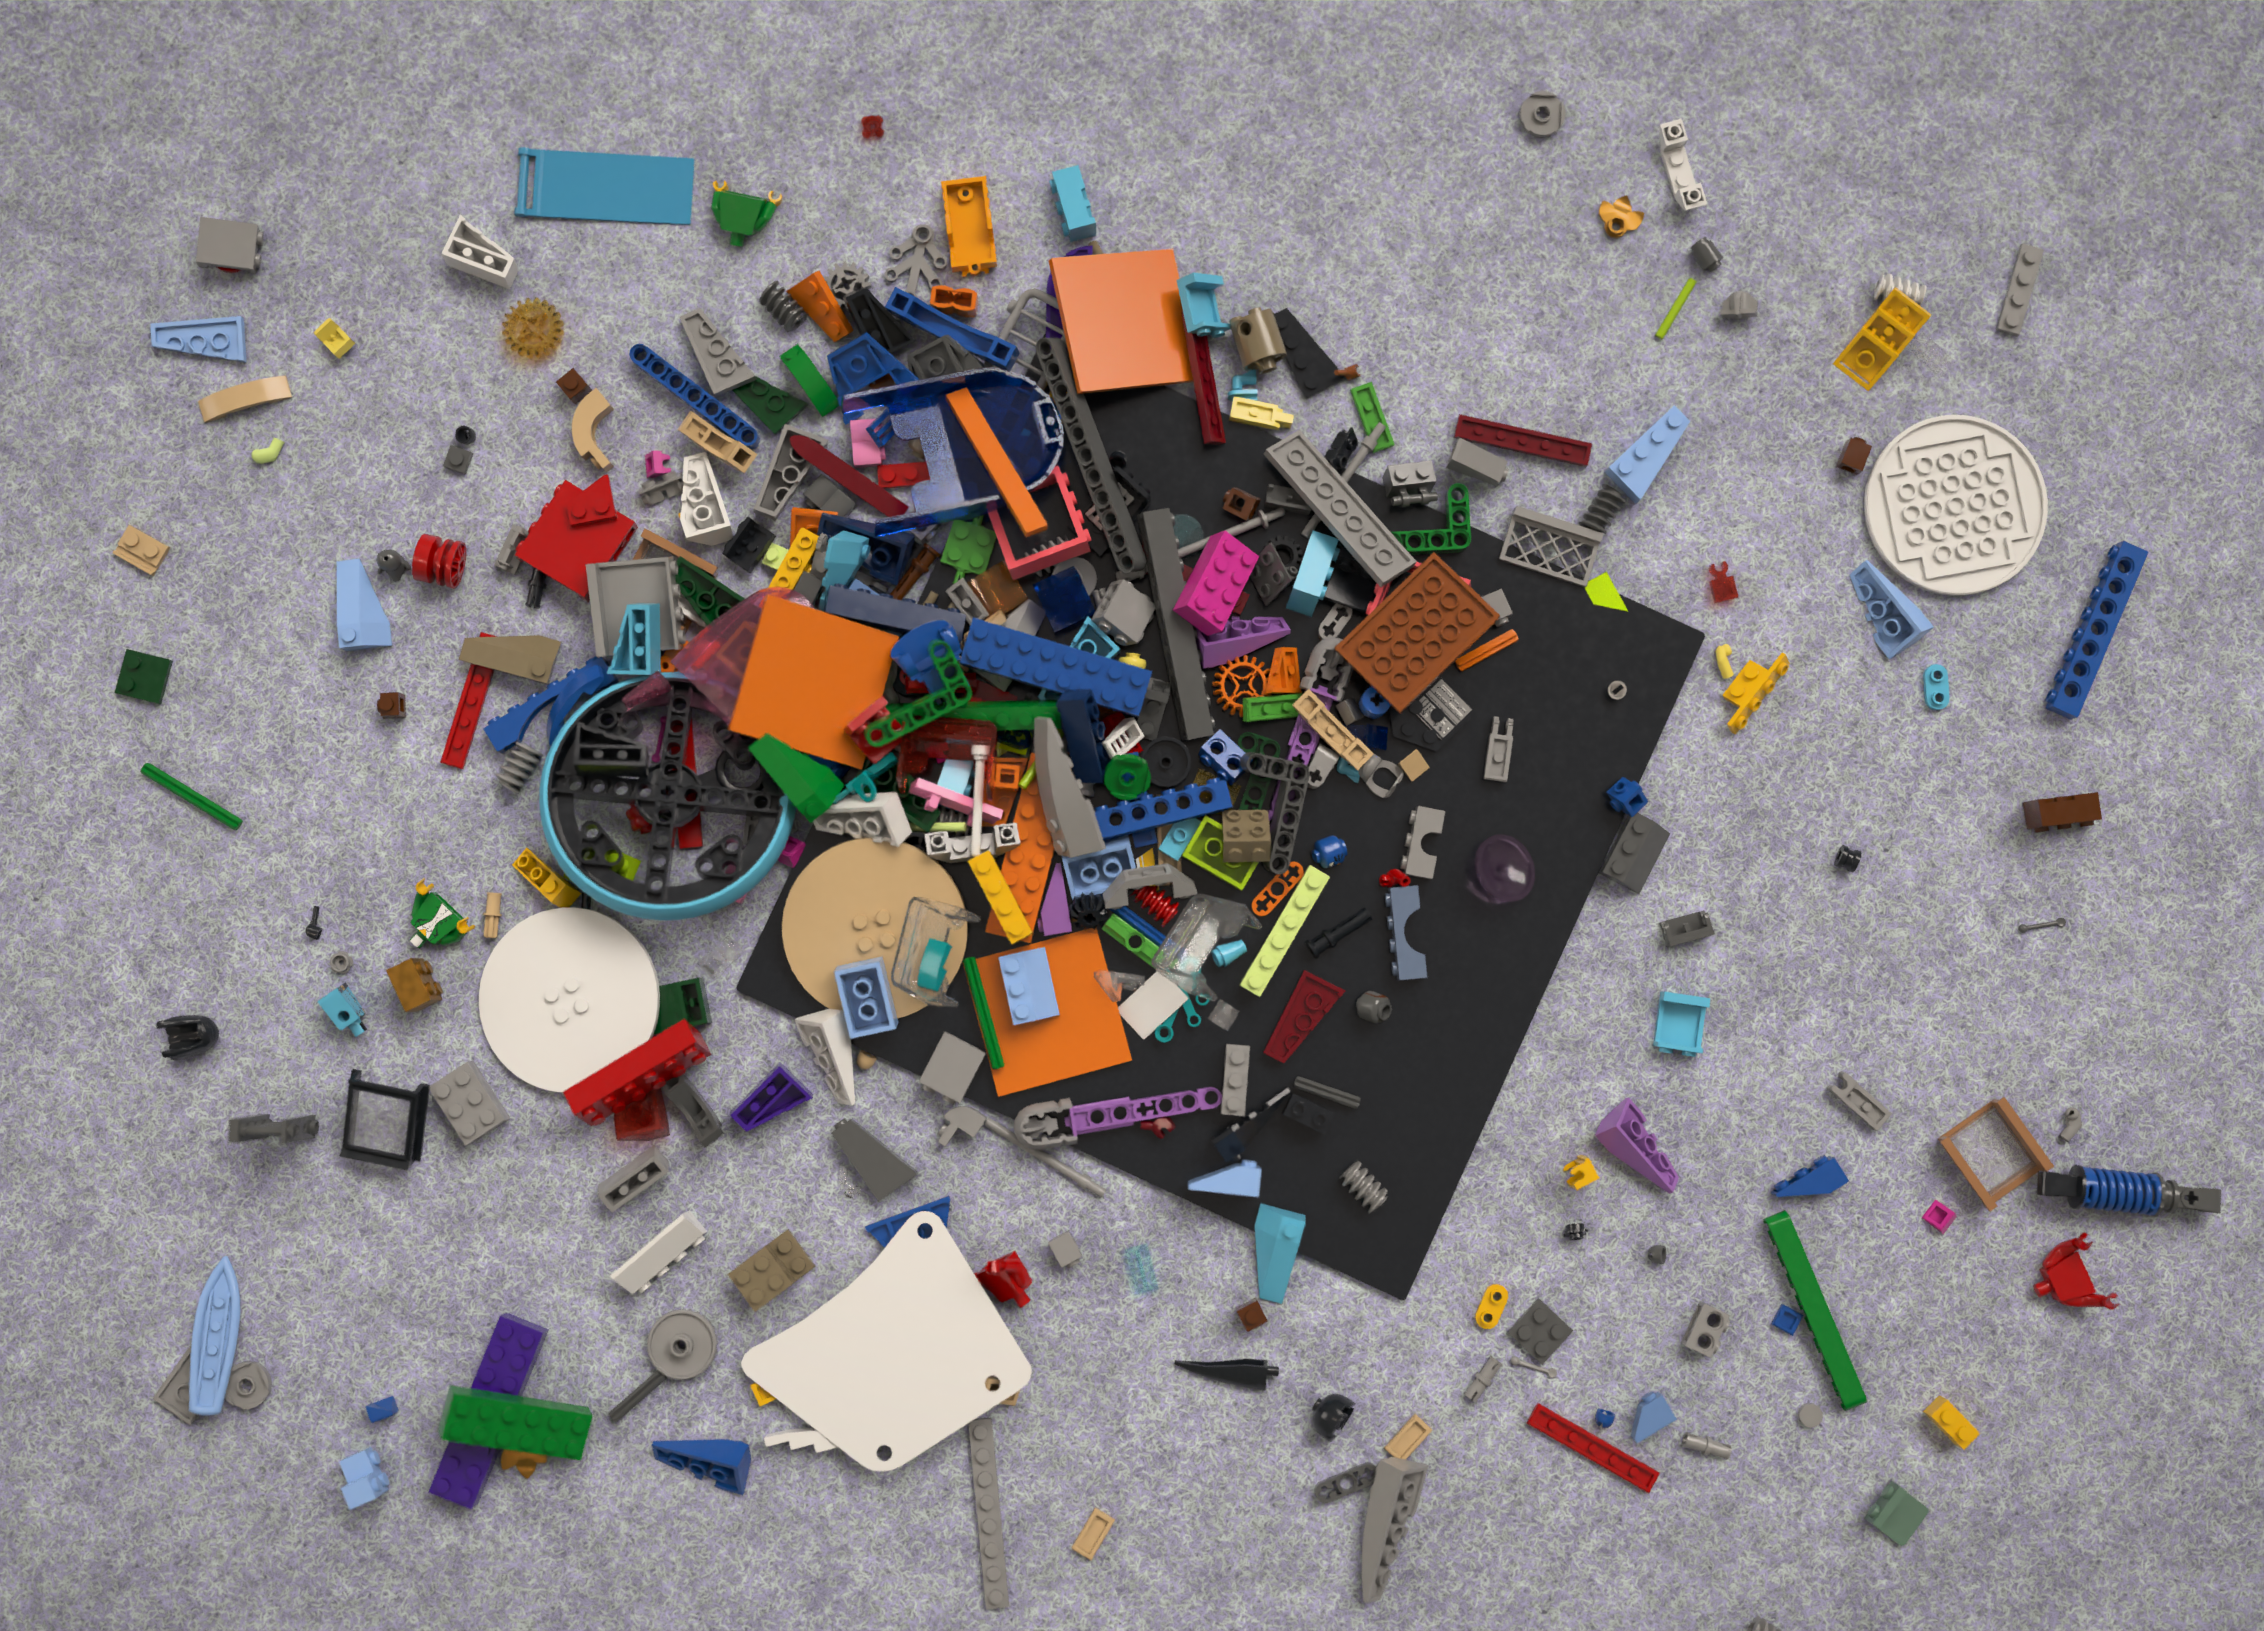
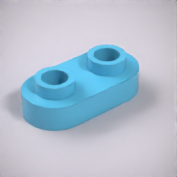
M1934 664L1927 667L1923 673L1925 703L1930 709L1940 710L1945 708L1950 700L1948 672L1942 665ZM1934 672L1939 673V679L1934 678ZM1936 694L1941 696L1940 702L1936 701Z

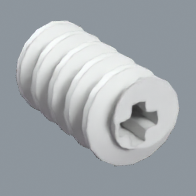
M1882 272L1874 289V300L1883 295L1884 301L1894 287H1896L1921 306L1927 286L1922 285L1919 287L1917 282H1913L1910 285L1908 279L1901 283V277L1896 276L1893 279L1890 273L1884 277V272Z

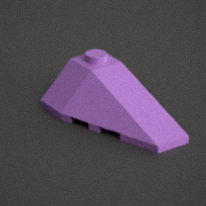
M1233 616L1232 620H1227L1222 632L1207 636L1196 628V646L1202 656L1200 663L1203 668L1227 664V660L1233 661L1236 656L1246 655L1290 634L1291 629L1283 617H1254L1252 620H1240V617Z
M1629 1097L1625 1098L1601 1120L1595 1136L1610 1153L1671 1194L1674 1192L1679 1176L1666 1153L1658 1152L1655 1134L1648 1135L1642 1124L1647 1121L1643 1113Z

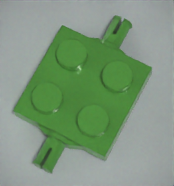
M976 509L973 522H964L954 518L940 563L949 565L957 570L953 584L958 581L959 576L960 579L964 578L965 574L973 573L984 577L997 537L995 531L986 529L981 525L985 514L984 511H981L978 519L980 510Z

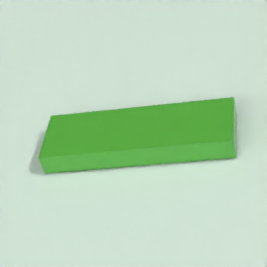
M1372 382L1350 389L1366 436L1371 434L1378 422L1386 426L1376 441L1377 445L1372 452L1376 453L1393 447L1395 444Z
M1303 693L1243 698V721L1250 722L1298 717L1299 713L1292 705Z

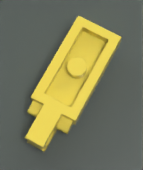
M1235 396L1229 420L1279 430L1280 427L1291 429L1294 415L1282 413L1283 409L1278 408V405Z

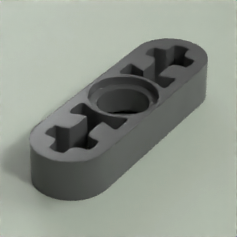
M1365 1462L1318 1482L1315 1486L1316 1498L1322 1503H1330L1374 1484L1376 1466L1373 1463ZM1365 1468H1369L1370 1471L1374 1470L1372 1479L1368 1480L1367 1477L1360 1478L1362 1484L1358 1485L1357 1479L1353 1474L1357 1471L1358 1476L1365 1473ZM1345 1476L1353 1479V1485L1349 1489H1344L1340 1486V1480ZM1336 1480L1340 1493L1336 1494L1334 1489L1329 1492V1497L1327 1498L1324 1495H1319L1322 1491V1486H1326L1327 1489L1334 1487L1332 1482Z

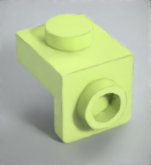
M772 543L761 563L778 570L788 549Z

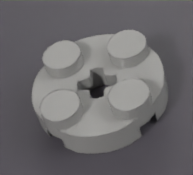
M1534 92L1525 99L1520 108V123L1524 131L1534 137H1549L1557 133L1562 126L1566 115L1565 106L1552 92ZM1543 109L1544 113L1548 114V117L1540 119L1536 113Z
M244 1361L234 1365L231 1369L225 1399L231 1405H236L241 1409H252L262 1404L272 1390V1380L269 1372L259 1362ZM244 1379L252 1382L251 1391L247 1388H242V1385L245 1383Z

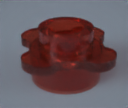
M880 115L864 116L861 119L864 128L862 131L864 138L868 139L871 136L880 138L884 135V130L882 129L883 118Z

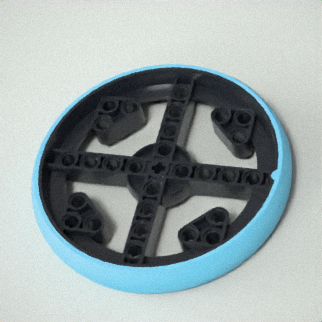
M661 672L653 675H641L621 681L599 692L585 702L561 728L551 745L542 770L539 789L541 823L547 843L559 866L572 882L594 900L618 912L643 919L662 921L694 918L719 910L744 896L767 875L777 862L791 833L796 807L749 750L748 747L758 739L751 737L745 740L741 738L742 734L730 731L726 737L718 736L721 730H728L738 690L709 677L690 673ZM679 703L686 704L685 709L680 711L676 710L675 706ZM658 706H668L661 762L649 767L648 778L639 777V779L576 775L573 761L577 722L596 730H604L605 733L617 737L622 736L633 740L643 730V724L636 713L637 711ZM692 708L710 713L721 719L713 726L714 739L737 768L743 771L749 770L754 766L755 760H757L762 774L763 791L702 785L697 774L685 765ZM613 718L614 721L611 725H603L605 719ZM630 720L637 721L636 726L633 728H627L626 723ZM676 725L683 726V730L678 733L673 732L672 728ZM673 747L680 748V752L676 755L670 754L669 750ZM746 753L750 755V758L745 762L738 760L741 754ZM670 769L678 771L673 777L666 776V772ZM574 782L581 783L580 788L577 790H571L570 786ZM603 784L605 787L601 792L596 793L593 791L596 785ZM622 786L628 788L627 792L623 795L616 793L617 789ZM643 789L651 790V794L649 796H640V792ZM671 791L673 795H670L669 799H666L665 795H668V792ZM691 793L698 795L697 799L693 802L686 800V797ZM717 795L721 797V801L717 804L709 802L712 796ZM736 798H743L745 800L741 806H734L732 804ZM574 799L635 805L640 816L652 825L644 884L632 881L614 872L623 867L625 858L620 848L597 821L588 820L583 823L579 830L574 811ZM760 800L768 802L767 806L761 809L755 805ZM699 811L760 817L756 830L745 848L738 835L728 834L696 859L695 868L702 880L686 885L669 886L676 828L688 824L696 817ZM669 813L672 815L669 821H660V817L663 814ZM597 829L598 834L595 837H587L589 830ZM665 835L669 837L665 844L657 843V839L660 836ZM735 842L739 844L737 850H727V846L730 843ZM589 851L595 852L593 859L584 860L585 853ZM615 853L619 855L615 862L610 863L607 861L610 854ZM658 858L666 860L665 864L661 867L654 866V862ZM704 863H711L713 865L712 869L707 872L700 870ZM728 865H734L736 870L732 874H727L724 872V868ZM654 881L663 882L662 887L658 890L651 889V884Z

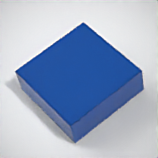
M1781 1303L1771 1324L1793 1336L1804 1315Z

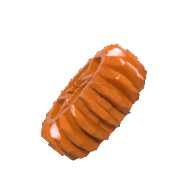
M1244 655L1243 662H1240L1239 657L1236 656L1235 664L1227 660L1228 668L1223 665L1219 666L1223 674L1215 673L1214 675L1220 682L1215 681L1212 683V686L1219 687L1218 690L1213 691V695L1221 694V697L1216 702L1220 704L1225 701L1226 704L1222 708L1224 711L1229 706L1232 707L1230 715H1234L1237 709L1240 710L1239 717H1243V704L1235 702L1240 696H1271V694H1266L1268 683L1266 675L1270 673V669L1261 670L1264 662H1261L1258 666L1254 665L1257 660L1256 657H1253L1251 663H1248L1247 655ZM1240 668L1252 670L1245 677H1240L1232 672ZM1257 675L1262 683L1261 695L1257 694L1252 686V681ZM1226 677L1231 680L1235 687L1230 697L1226 694L1224 687ZM1251 678L1247 686L1249 690L1240 691L1236 695L1240 686L1238 682L1242 681L1243 684V681Z

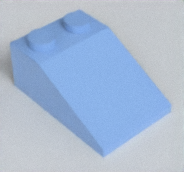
M1242 1159L1241 1163H1234L1189 1180L1187 1187L1189 1190L1259 1197L1261 1167L1253 1160Z

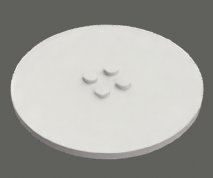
M1945 415L1914 424L1896 436L1883 449L1868 476L1864 496V513L1868 532L1876 550L1897 575L1912 585L1932 593L1964 596L1984 592L1999 586L2016 575L2029 562L2044 534L2048 514V499L2044 479L2036 461L2015 436L2002 427L1981 418L1966 415Z
M550 909L521 921L509 930L493 949L480 981V1019L483 1031L493 1052L507 1069L517 1077L531 1085L549 1091H565L652 1039L658 1021L660 1009L659 982L655 967L647 950L640 940L622 923L610 916L590 909Z

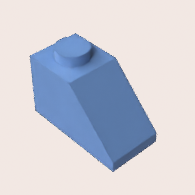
M1652 1391L1642 1397L1643 1401L1638 1403L1630 1435L1636 1443L1677 1420L1663 1395L1659 1392L1654 1393Z

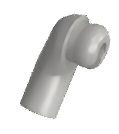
M2070 1107L2065 1111L2066 1128L2059 1134L2066 1142H2069L2082 1127L2080 1112L2074 1107Z

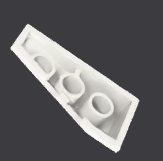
M706 451L684 457L680 521L686 540L710 546L731 540L733 538L731 525Z

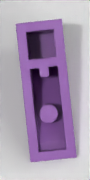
M1056 863L1042 907L1041 918L1037 919L1039 932H1044V936L1072 932L1061 863Z

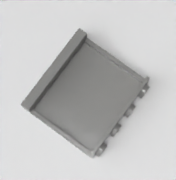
M673 556L586 564L596 657L614 655L613 651L619 640V631L628 604L660 603L661 650H679L683 648V644L686 643L685 631L681 630L680 621H683V610L678 605L681 590L679 584H676L675 575H678V565L673 560Z

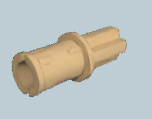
M487 892L486 912L483 913L485 915L483 936L486 938H497L499 916L502 917V914H500L502 893Z

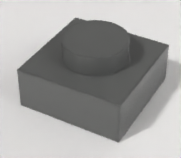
M450 445L443 467L466 475L473 453Z

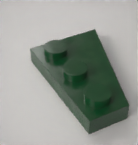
M757 376V380L732 390L775 436L783 430L785 424L788 425L808 406L807 402L799 400Z

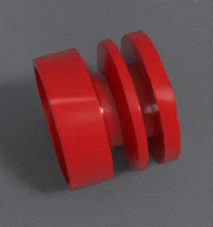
M421 535L415 547L412 561L414 580L431 584L436 579L439 586L446 585L448 588L455 589L462 579L467 557L465 543L462 541L454 542L452 539H447L443 543L442 538L439 536Z

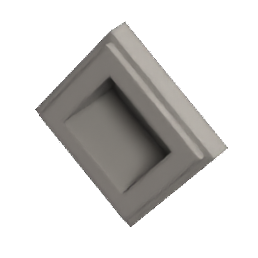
M1354 697L1336 705L1346 726L1364 717Z

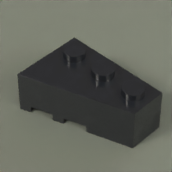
M577 722L573 761L577 776L648 778L649 752L647 744L622 736L617 737L605 733L604 730H596Z

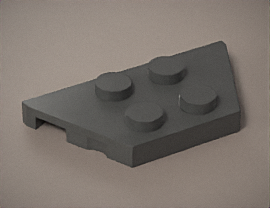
M944 335L907 355L908 367L921 382L910 388L911 397L908 398L909 404H915L985 368L984 364L949 335Z

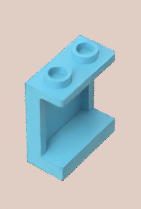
M1193 272L1176 280L1187 333H1194L1198 336L1212 335V338L1224 336L1225 332L1231 328L1230 324L1221 323L1214 292L1215 288L1224 285L1223 277Z
M1660 991L1653 1046L1659 1047V1052L1673 1054V1049L1682 1050V1055L1696 1057V1053H1703L1701 1042L1706 1007L1710 1006L1711 998Z

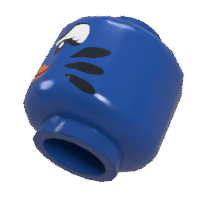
M1331 835L1317 840L1311 854L1316 864L1319 863L1323 868H1330L1343 863L1345 856H1347V848L1341 838L1339 839L1337 836Z

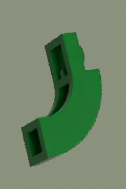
M798 343L779 356L822 417L839 406L835 394Z

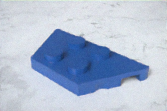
M950 1196L866 1225L865 1229L884 1248L911 1216L921 1211H928L937 1215L947 1229ZM922 1223L917 1229L918 1235L923 1239L929 1238L933 1233L932 1226L928 1223Z

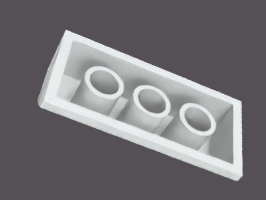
M689 1210L673 1221L611 1274L610 1277L632 1295L637 1291L643 1293L652 1285L650 1280L653 1277L657 1276L660 1278L670 1270L667 1265L673 1260L678 1263L687 1255L685 1252L687 1248L691 1245L695 1248L705 1240L703 1235L707 1230Z

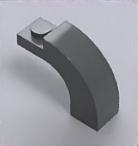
M684 1074L679 1077H673L662 1087L666 1096L684 1114L694 1129L699 1142L705 1148L724 1134L719 1118Z

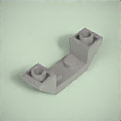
M1017 823L994 825L993 833L981 834L980 854L989 850L993 858H996L1020 846ZM948 831L924 834L927 856L948 863L969 861L975 858L971 855L972 835L949 838Z
M1167 863L1123 870L1102 896L1106 909H1119L1129 905L1127 889L1130 888L1141 889L1144 886H1161L1170 882L1174 898H1188L1191 895H1197V890L1191 878Z

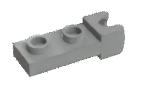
M1841 1071L1838 1076L1843 1080V1087L1839 1089L1836 1086L1829 1085L1827 1090L1840 1099L1872 1129L1878 1131L1892 1113L1862 1088L1849 1074Z

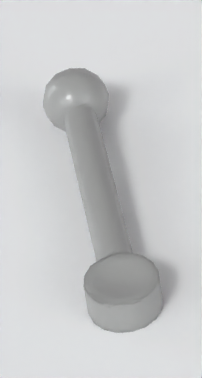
M1517 1356L1511 1358L1512 1365L1519 1364L1546 1373L1551 1378L1557 1376V1371L1554 1368L1546 1369L1521 1361Z

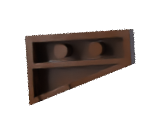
M2098 792L2023 802L2026 828H2034L2035 833L2049 831V826H2057V830L2072 828V823H2079L2080 827L2094 825L2096 820H2102Z

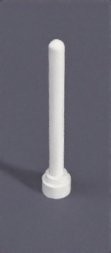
M972 745L971 754L974 755L973 759H976L971 855L973 857L980 855L984 770L985 760L990 755V746Z

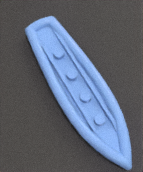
M227 1256L220 1260L206 1281L199 1298L193 1325L190 1357L189 1411L202 1416L216 1415L222 1410L239 1333V1287L234 1269Z

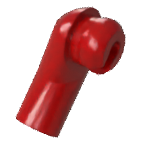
M1392 869L1386 875L1380 876L1379 883L1382 887L1387 886L1390 888L1397 884L1406 887L1410 884V877L1399 869Z

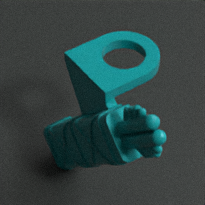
M892 752L887 754L876 764H873L846 784L847 788L836 796L833 804H836L849 793L853 795L858 793L861 799L866 802L873 801L876 798L877 790L872 781L899 762ZM867 785L871 790L870 796H867L863 791V788Z

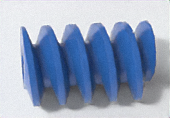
M1372 686L1359 699L1360 711L1371 719L1379 718L1391 706ZM1373 698H1375V702L1379 703L1377 706H1375L1374 702H1371Z

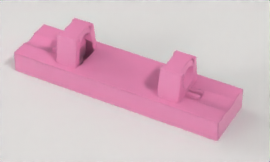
M917 778L910 785L909 793L926 799L925 810L933 812V810L937 809L938 804L969 815L967 826L972 827L973 798ZM983 803V821L994 824L997 820L1001 819L1003 810Z

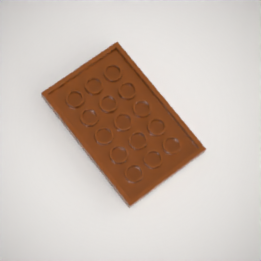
M1433 552L1334 649L1401 714L1500 618V615Z

